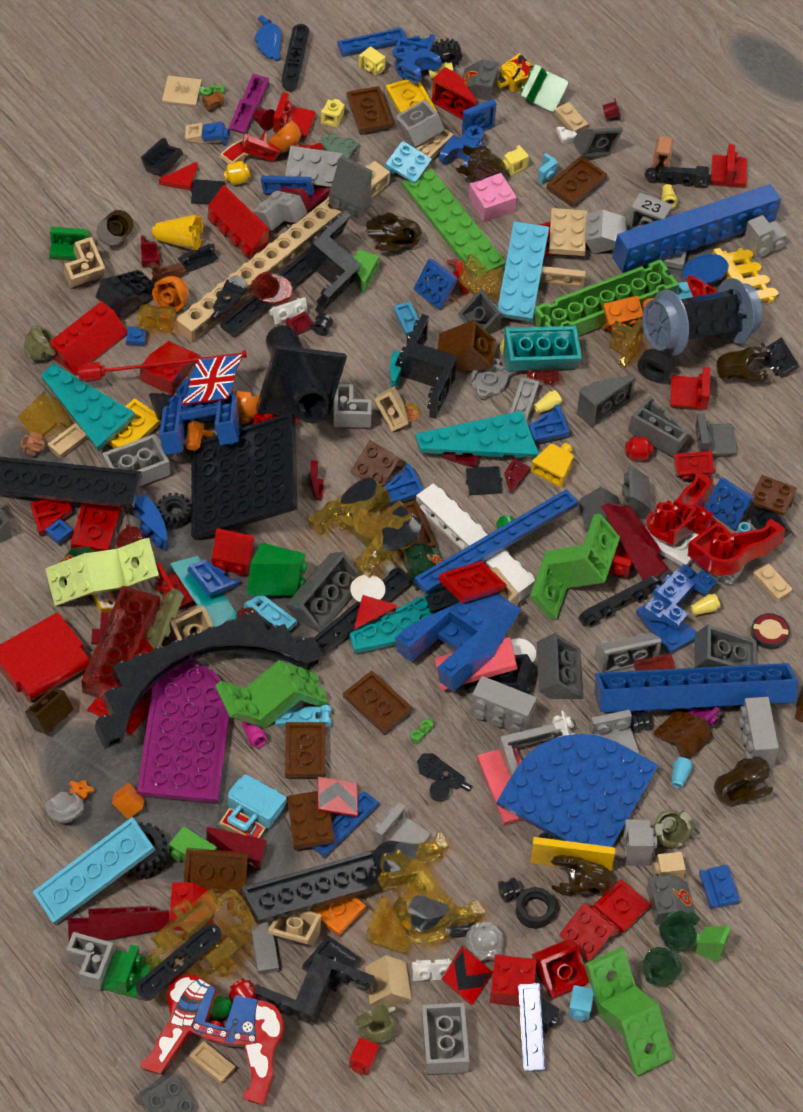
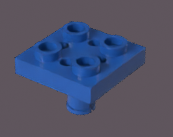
M428 259L413 289L435 307L443 309L458 278L434 259Z
M722 477L719 479L705 509L735 530L739 527L754 497Z

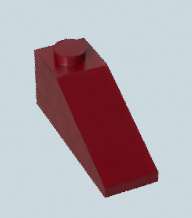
M207 827V841L222 851L248 853L247 869L261 871L267 850L266 839Z

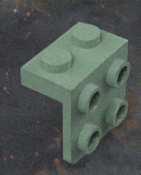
M328 133L317 141V143L323 144V149L321 150L343 153V156L350 159L351 153L359 146V143L355 142L353 138H341L336 133Z

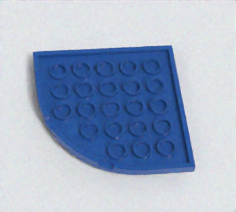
M589 734L565 735L551 739L532 750L518 765L496 804L544 832L554 834L558 840L612 847L625 825V820H628L655 773L658 764L626 746L605 737Z

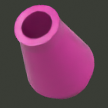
M245 721L242 723L247 740L251 746L259 748L266 743V732L257 725Z

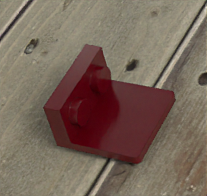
M282 187L278 191L300 195L306 210L310 211L315 208L318 202L327 198L330 188L314 187L315 192L313 195H308L303 188Z

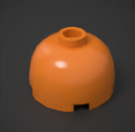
M291 120L267 142L280 148V153H286L290 151V146H299L297 143L301 139L300 129Z
M166 276L155 283L152 295L157 306L168 309L165 312L176 313L188 302L189 289L181 278Z
M233 392L237 397L239 422L250 424L251 421H254L255 414H257L256 406L260 395L257 394L256 398L251 396L250 392Z

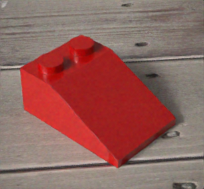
M444 67L433 78V104L463 120L464 110L477 106L476 98L455 71Z
M167 341L149 354L143 364L200 358V355ZM196 362L140 368V379L150 386L173 395Z

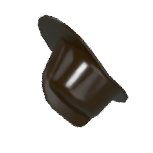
M114 210L98 224V237L107 245L119 244L132 232L134 226L133 219L125 211Z

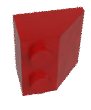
M217 528L211 563L214 567L220 568L223 571L240 576H249L250 564L255 556L254 536Z
M172 882L169 917L170 931L198 932L203 926L212 924L214 893L195 883Z
M570 939L531 954L532 959H537L536 972L551 999L573 990L574 985L583 986L589 983L579 947Z

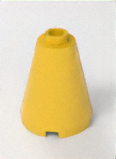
M194 214L157 222L152 227V236L157 241L190 250H199L202 245L203 239H200V233H203V222L198 215Z

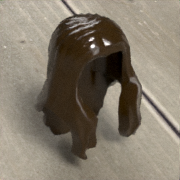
M467 145L463 146L462 151L469 155L470 159L468 167L461 165L459 168H456L458 173L464 174L474 182L502 173L504 176L505 167L503 160L494 155L486 146L475 148Z
M390 212L373 216L372 219L366 222L367 229L365 231L368 233V236L379 241L375 246L376 250L396 252L402 248L413 247L419 243L422 234L417 222L399 217Z
M761 346L748 347L741 351L725 353L717 360V373L721 380H728L733 377L746 381L768 378L767 370L751 372L749 365L754 358L768 356L771 353V349Z
M754 757L753 759L744 758L738 761L730 772L719 776L714 783V791L719 801L723 804L731 805L736 802L755 801L771 794L773 787L765 786L756 790V786L759 783H763L769 777L770 767L767 760L761 757Z
M558 855L551 860L553 865L563 867L569 878V884L559 883L560 887L552 886V889L557 893L574 895L582 891H588L597 895H604L609 891L611 873L607 867L574 856Z

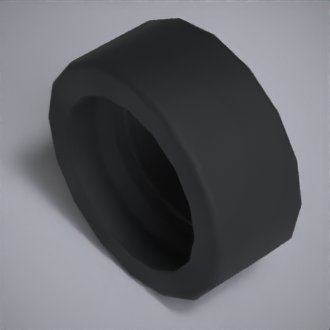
M647 349L640 357L637 367L641 375L646 379L656 383H663L671 375L674 369V362L662 351ZM649 362L658 365L661 369L654 367Z
M532 887L520 893L517 898L515 912L521 924L528 928L538 929L545 927L553 919L555 901L547 890ZM538 899L543 901L548 909L543 916L533 917L526 914L523 904L527 900Z

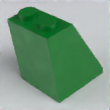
M261 542L250 564L247 595H295L306 580L303 577V573L306 572L308 562L305 561L306 553Z

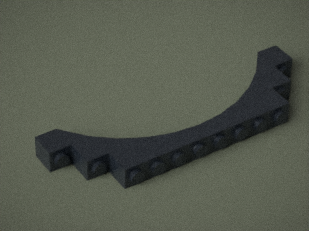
M257 611L245 613L240 618L235 620L229 619L217 627L211 626L204 632L192 633L183 640H174L167 646L156 647L149 653L144 655L138 654L131 660L116 663L112 669V677L118 688H111L104 693L103 702L109 716L103 715L96 720L95 731L104 749L122 743L129 719L143 695L169 671L190 660L211 654L251 653L278 659L308 670L321 665L323 654L313 636L301 638L295 643L285 624L280 626L274 625L267 630Z

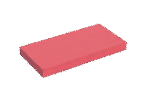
M505 638L502 644H499L495 656L463 684L480 680L481 676L488 678L517 670L511 638ZM453 653L435 658L436 667ZM440 683L441 690L449 689Z
M514 748L513 753L518 766L521 763V758L517 748ZM499 749L477 755V760L503 825L522 821L523 819L496 804L510 779Z

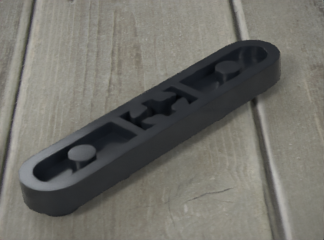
M297 24L292 29L281 78L282 87L285 90H294L299 85L309 39V28L304 24ZM295 53H297L296 62L293 61Z
M653 575L586 609L579 615L578 620L583 626H593L597 621L610 617L614 612L634 602L643 600L645 596L653 593L658 585H662V580L658 575Z
M216 924L203 926L143 977L136 986L138 997L144 1001L154 999L219 944L222 938L219 926ZM175 959H183V965L177 964L174 966L176 964Z

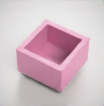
M502 173L469 184L468 198L483 222L516 211L517 197Z

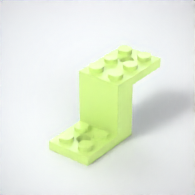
M149 538L118 549L84 553L45 568L55 606L86 595L121 590L159 576ZM137 558L139 559V566L136 563Z

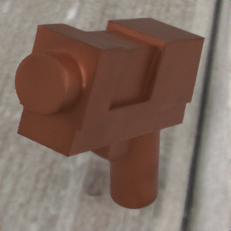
M155 262L150 264L153 276L151 280L155 283L166 276L182 278L183 274L186 273L185 267L181 266L180 263L159 267Z

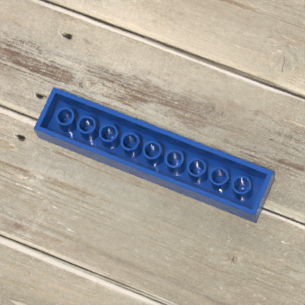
M768 184L617 234L612 258L623 273L644 265L647 266L649 263L660 259L665 260L668 256L680 255L683 252L695 250L699 247L746 232L747 223L752 219L763 215L769 223L775 221L781 197L773 186Z
M789 663L595 673L594 695L600 712L608 714L629 709L630 712L636 710L653 711L655 709L672 710L673 708L692 709L693 707L743 706L745 698L769 697L770 704H789L790 702H797L798 680Z

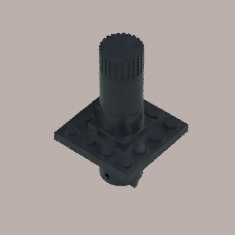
M288 325L273 327L265 339L271 359L257 402V413L284 415L292 412L295 417L302 419L306 423L314 424L322 420L327 421L347 359L346 354L303 348L294 328Z

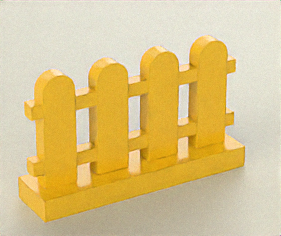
M720 248L713 250L712 254L724 257L729 264L727 273L721 278L722 282L728 278L738 279L742 283L750 284L754 289L760 288L761 290H758L757 293L761 302L769 301L771 303L774 301L778 291L775 288L766 287L770 279L766 275L759 276L758 273L761 270V265L757 262L751 263L750 260L753 257L751 250L738 248L736 252L727 253V251L722 252ZM744 262L743 265L735 266L736 263ZM748 275H752V276H753V277H750V278H745V279L743 278V276H748Z

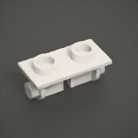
M297 298L295 301L277 307L273 306L269 313L271 317L273 316L274 324L285 322L287 318L292 319L304 311L308 314L306 298Z
M561 711L562 717L555 716L553 718L552 724L555 725L557 730L555 735L575 734L572 732L574 723L571 716L568 717L564 711Z
M447 958L435 960V963H431V960H416V962H412L413 981L441 980L452 960Z

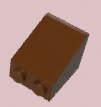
M472 320L439 333L437 350L457 356L456 371L490 370L493 368L496 339L479 323Z

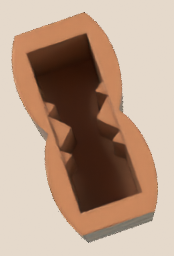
M662 136L657 138L652 165L657 171H660L661 166L670 167L674 144L672 138Z

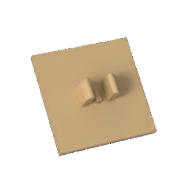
M168 76L162 102L196 106L202 79Z

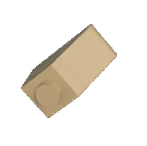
M395 386L377 395L375 401L391 431L409 423L404 403Z

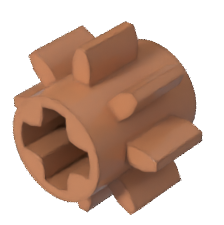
M32 431L30 435H24L21 441V447L24 448L23 452L31 456L41 453L45 445L44 440H41L42 436Z

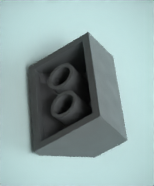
M556 633L537 641L539 692L551 699L583 698L580 648Z

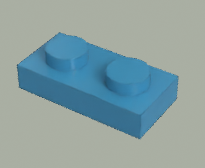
M411 302L393 306V311L405 337H408L409 333H413L414 323L416 320H419Z

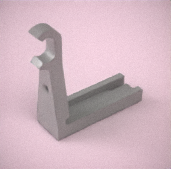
M554 724L500 737L497 746L510 778L518 767L513 749L554 739L553 733L557 731Z

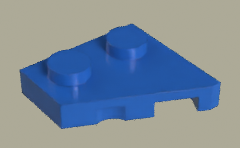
M430 34L429 38L420 39V36L399 38L396 47L407 46L416 52L421 48L430 51L435 40V34Z
M559 404L555 405L551 412L543 414L539 420H535L529 425V430L535 444L569 437L570 435Z
M407 464L405 470L400 475L397 474L391 482L382 488V493L389 507L415 499L416 495L424 489L411 464Z
M206 560L189 565L187 570L208 597L238 587L240 583L239 579L235 578L232 580L225 576V571L214 567L213 564Z

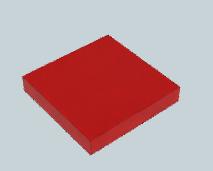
M620 879L593 906L620 928L624 934L651 908V903Z

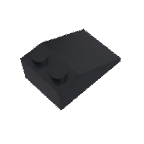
M528 654L515 655L517 670L488 677L491 680L529 694L536 668ZM479 680L467 683L466 691L474 692Z

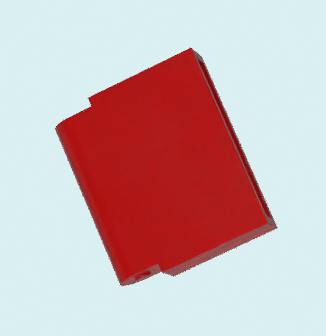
M58 612L0 644V671L17 693L22 692L29 702L45 694L52 687H57L91 667V662L84 652L83 643Z

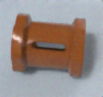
M217 90L210 96H203L202 103L205 109L209 111L212 107L224 105V98L221 92Z

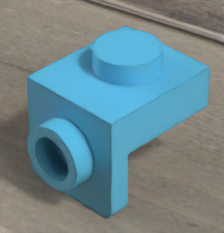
M547 153L543 155L542 167L538 169L537 181L541 184L550 181L557 174L558 162Z

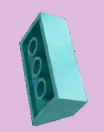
M576 326L505 328L503 356L506 371L577 369L582 356Z

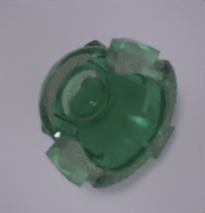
M681 910L663 918L659 926V934L665 946L676 954L691 948L697 940V932L693 926L698 924L700 918L691 911L686 913Z
M664 947L650 949L641 962V969L646 977L645 980L651 985L665 987L674 983L683 968L679 953L674 948L670 951Z

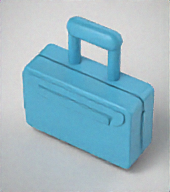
M245 774L242 778L238 779L228 793V807L234 809V811L227 818V821L242 831H247L254 820L264 827L270 828L285 809L286 796L279 793L277 789H272L261 783L260 780ZM241 812L250 817V819L245 823L235 816Z

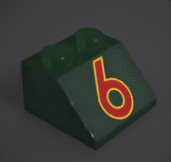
M423 543L403 548L402 562L408 575L413 578L412 584L415 591L421 590L414 582L415 577L444 561L438 548Z

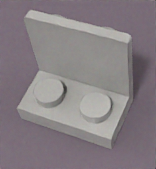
M630 709L591 718L589 729L591 735L614 740L639 754L630 728L632 718Z

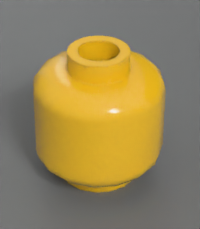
M243 161L229 163L226 167L227 171H224L226 181H230L233 186L247 183L249 177H251L249 166Z

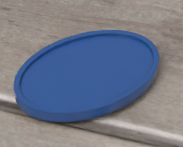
M717 254L701 255L690 260L685 265L683 277L686 280L688 276L693 275L701 281L711 284L725 276L729 269V264L724 257Z

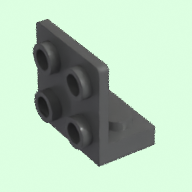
M698 413L695 424L698 451H712V456L736 455L733 425L731 423L709 424L705 413Z
M167 1072L133 1097L137 1104L144 1105L148 1112H194L198 1109L176 1073Z

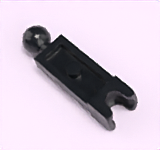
M661 166L660 171L650 167L646 169L644 175L649 181L659 178V183L694 185L695 188H707L709 167L682 168Z

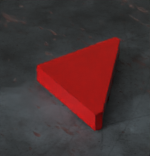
M194 162L159 178V185L191 190L198 169V162Z
M454 258L449 259L447 263L451 264L455 270L452 274L458 278L457 283L460 285L461 293H469L463 261Z
M362 595L353 629L357 630L359 627L396 610L397 605Z

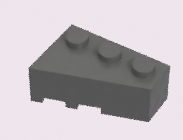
M650 396L632 415L628 432L637 437H647L649 443H652L653 446L674 457V454H678L684 449L689 432L676 419H671L665 413L666 410L654 403L655 399Z

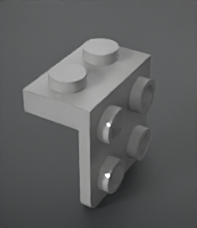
M399 802L395 807L389 809L384 821L378 822L375 826L374 843L380 845L390 840L414 844L419 843L418 852L429 839L430 833L405 817L406 806ZM395 851L393 854L405 863L411 860L401 851Z

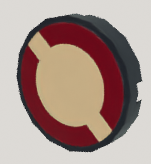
M774 613L759 615L751 626L752 638L757 640L759 646L766 649L779 648L787 643L790 635V626L787 621Z

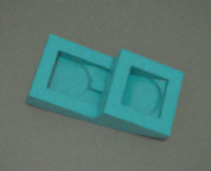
M393 350L390 359L389 383L390 388L395 386L397 389L401 379V367H398L400 364V351Z

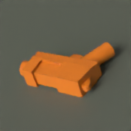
M191 420L187 424V436L184 440V445H186L188 450H197L200 448L201 440L204 437H213V432L204 430V425L197 420Z

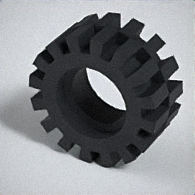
M446 38V41L440 39L441 42L436 41V45H432L430 51L440 56L442 64L452 62V67L454 68L455 64L458 66L459 62L462 61V51L458 41L454 39L449 41V38Z
M175 492L173 496L172 493H168V497L163 495L162 499L158 500L157 509L165 525L167 524V528L170 529L173 526V529H177L178 525L182 528L183 523L185 525L188 524V520L190 521L191 503L187 497L184 498L183 494L178 496V493ZM172 507H177L181 509V512L178 514H170L167 512V510Z

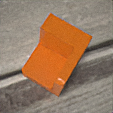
M128 782L113 794L112 804L127 819H130L143 808L145 799Z

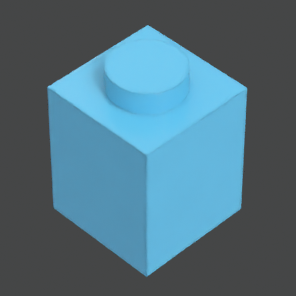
M574 985L568 1017L577 1021H589L594 995L591 988Z

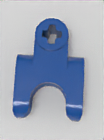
M398 46L392 50V54L396 58L394 64L400 77L417 84L422 80V70L436 71L442 67L440 56L425 48H421L416 52L407 46Z
M474 125L468 127L461 138L453 135L441 150L439 162L448 164L452 159L460 158L464 160V166L468 167L470 156L462 151L463 146L467 145L471 148L482 147L483 129Z

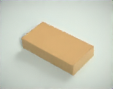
M75 423L49 442L48 449L62 459L88 438L84 431Z
M205 1041L189 1055V1059L221 1085L236 1070L231 1062Z

